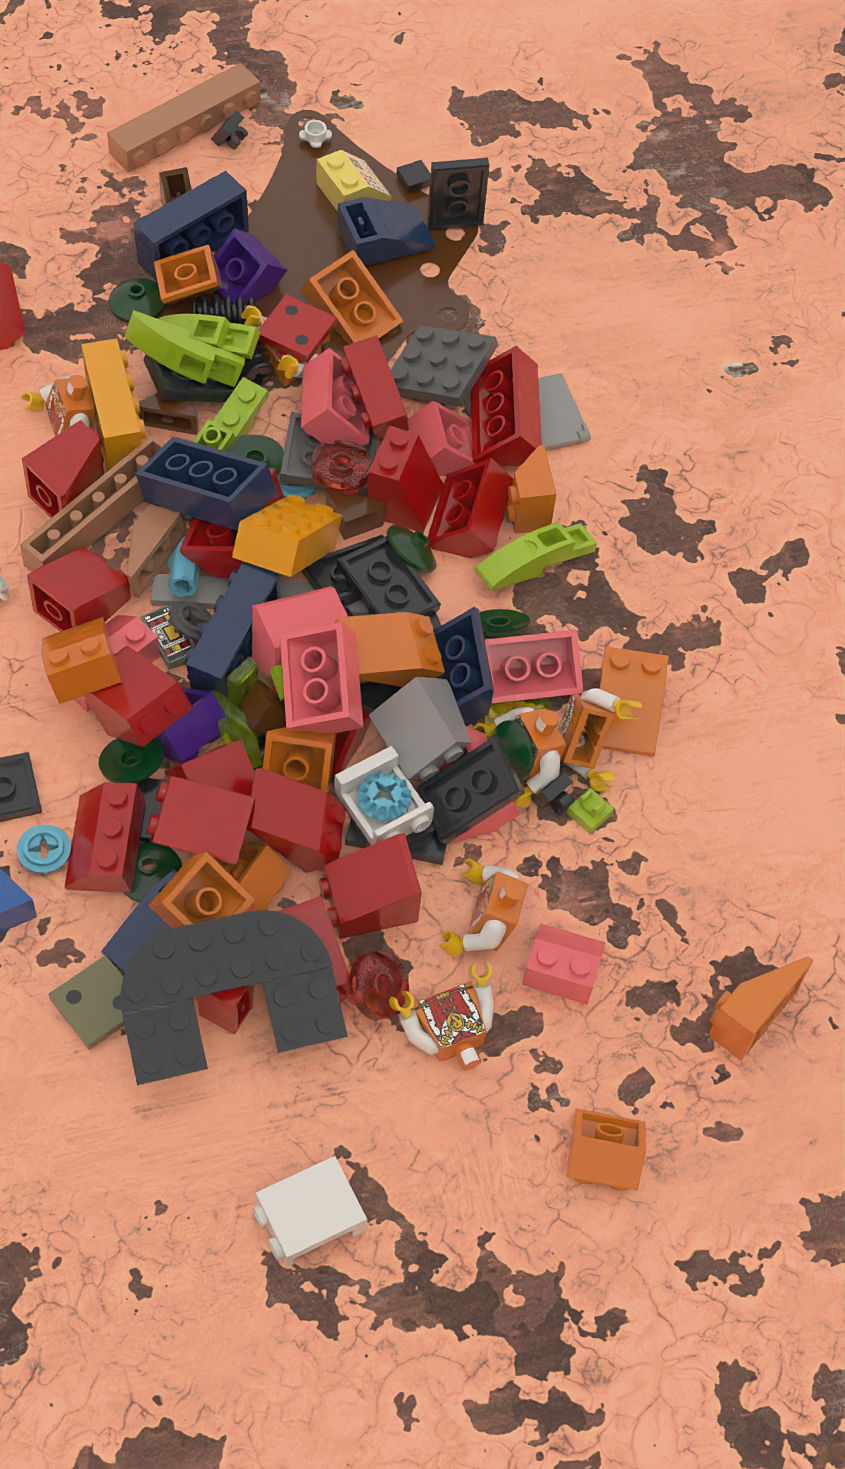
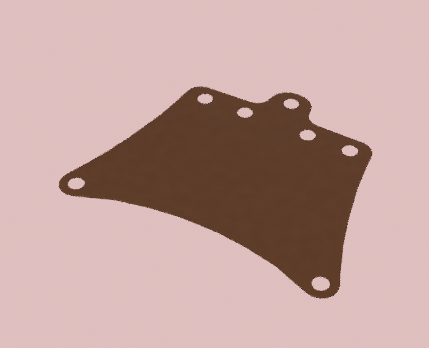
M301 110L295 112L290 117L282 155L269 184L254 209L248 215L249 231L246 233L255 235L288 270L272 293L254 302V307L266 318L269 317L286 294L310 305L300 289L311 277L349 253L337 228L338 212L316 184L318 158L343 150L364 160L392 196L391 201L416 205L428 229L429 195L420 189L408 193L395 172L357 146L327 118L314 110ZM304 117H311L324 122L327 130L332 132L331 139L325 140L319 148L312 147L308 141L299 138V132L304 130L300 128L299 120ZM478 226L460 227L464 230L465 236L458 241L451 240L446 236L448 228L428 230L436 245L435 249L365 266L404 320L399 325V330L396 333L385 334L379 338L387 362H389L405 339L416 331L419 325L458 331L466 324L470 308L464 299L451 291L448 280L476 238ZM425 263H434L438 265L440 272L435 277H427L421 273L420 268ZM217 290L206 294L208 302L212 301L214 294L218 295L220 303L224 301V297ZM202 295L195 297L197 302H200ZM194 298L169 306L166 305L159 317L174 314H193ZM443 308H453L458 313V317L453 322H444L438 316L439 311ZM333 329L329 334L330 341L321 345V353L330 348L341 358H344L343 346L349 345V343Z

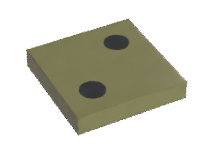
M106 955L48 994L49 999L89 1050L125 1026L120 995L124 977Z

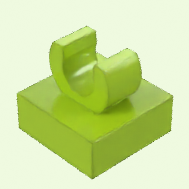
M589 788L568 807L567 814L591 834L613 815L614 808L594 790Z

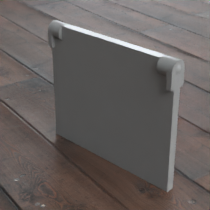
M558 373L539 377L542 445H545L546 450L590 441V431L582 419L563 374ZM470 392L469 395L467 396L466 400L464 401V403H465L466 408H467V410H468V413H469V415H470V417H471V392Z

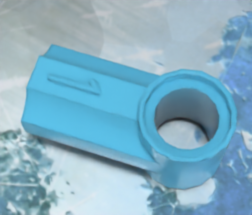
M185 537L181 539L167 561L170 569L168 586L172 589V594L180 598L195 594L198 588L200 566L180 553L179 549Z

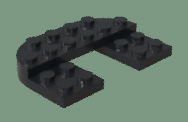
M257 910L177 927L165 931L148 941L135 954L128 965L120 994L121 1010L137 1086L208 1070L193 998L262 983L277 1053L347 1038L348 1035L332 969L333 964L327 948L319 936L309 926L293 916L277 911Z

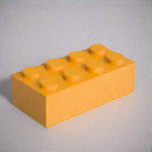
M117 338L81 344L87 387L95 406L94 418L97 431L102 439L101 447L107 471L144 442L146 437L144 421L140 419L139 415H136L140 414L138 397L134 396L133 392H130L134 391V382L131 372L128 373V370L125 369L129 367L126 350H120Z
M288 495L240 521L232 558L291 577L335 550L343 515L333 512L334 509L330 506L322 504L314 506L305 503V499L302 497Z

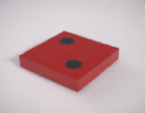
M286 294L259 328L261 333L258 341L308 363L337 324V317Z

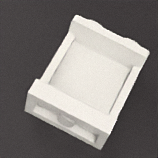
M392 746L335 775L334 792L371 845L400 833H405L406 836L412 832H422L433 820V805L431 802L425 804L398 767L399 755ZM380 770L383 774L390 775L395 772L396 776L401 780L406 779L407 786L411 790V802L408 810L399 818L390 821H380L369 817L362 811L358 803L360 784L366 780L368 775H377ZM380 789L378 798L385 797L389 800L391 791L384 792Z
M335 1156L256 1192L257 1206L252 1207L254 1215L261 1228L267 1226L272 1238L268 1239L270 1249L276 1260L283 1259L286 1267L293 1265L296 1257L344 1234L351 1232L354 1237L366 1231L367 1218Z

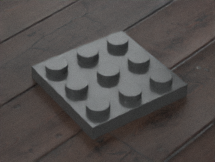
M419 325L391 369L400 396L462 406L497 349V338L495 336Z
M291 412L279 482L327 490L328 486H332L351 493L367 496L368 475L376 456L378 438H374L372 430L369 428V443L365 446L322 444L313 436L306 434L303 428H301V413Z

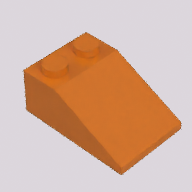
M354 250L311 277L300 289L311 306L337 317V324L333 329L349 344L376 335L379 339L404 321Z
M410 612L339 617L334 621L335 623L343 622L356 634L360 680L404 687L415 677L438 678L445 673L433 632V625L428 616Z
M103 617L42 638L41 656L46 676L59 704L122 682Z
M605 647L598 689L618 696L620 701H639L642 704V708H631L632 716L638 718L636 721L620 719L617 712H613L615 716L602 749L655 756L669 656Z
M809 956L739 984L732 994L726 991L715 1005L716 1011L709 1020L713 1025L708 1036L742 1061L800 989L814 960Z

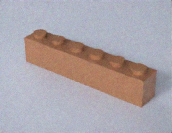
M239 63L107 132L109 153L127 172L143 166L152 159L167 153L169 150L226 121L236 110L241 113L261 102L260 81L243 64Z
M152 434L20 544L24 567L32 572L81 547L87 549L143 502L145 498L135 473L165 443Z

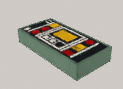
M166 605L141 616V621L158 636L160 655L170 670L184 663L187 652L194 645L190 638L185 640L184 635L181 633H174L175 627L168 623L170 617L168 612L171 607Z

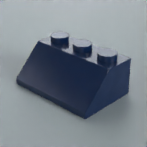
M476 607L469 609L433 630L445 671L437 679H447L465 726L489 715L494 694L479 609Z

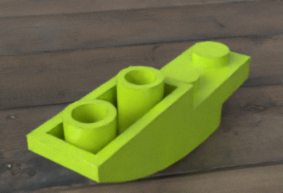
M133 310L124 337L146 355L175 372L203 384L206 383L207 378L233 387L236 386L244 366L245 357L189 338L190 330Z
M174 314L160 317L162 321L190 330L189 338L248 359H252L261 333L257 327L230 323L226 317Z
M243 377L214 420H207L193 442L226 451L236 439L248 435L255 426L254 418L270 396L268 390Z
M556 522L534 530L500 548L479 563L475 571L490 591L542 576L546 566L595 552L597 542L581 523L564 528L560 522Z

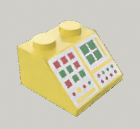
M343 150L317 159L316 184L337 212L338 203L363 197L385 201L392 200L390 193L364 160Z

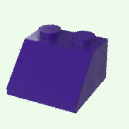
M233 229L214 256L223 288L217 291L224 298L226 295H229L232 303H235L238 295H241L244 304L247 303L249 296H253L254 302L272 293L288 271L255 235Z
M182 687L193 709L155 737L161 743L164 756L167 759L183 763L196 757L199 754V749L207 743L218 740L223 735V730L231 725L213 692Z

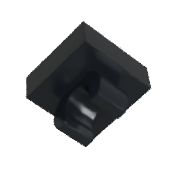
M236 110L211 137V140L220 146L226 139L227 144L232 149H236L241 142L235 135L241 140L248 135L245 128L238 126L244 117Z
M564 772L537 795L533 796L532 801L538 808L550 803L552 809L557 814H560L574 803L573 798L564 791L573 781Z

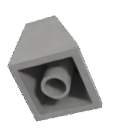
M415 677L369 714L388 747L392 746L399 755L398 765L408 780L427 781L439 773L438 768L444 763L453 762L461 757L464 753L462 749L471 743L447 679Z

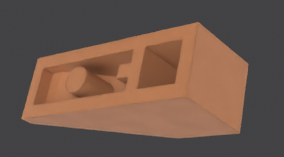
M149 504L133 524L127 578L134 597L140 598L168 561L181 539L187 535L181 513Z

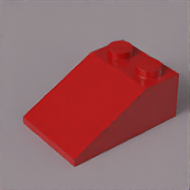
M263 768L255 769L251 797L255 799L246 829L305 873L322 870L325 864L339 859L342 849L343 825L346 819L345 806L328 792Z

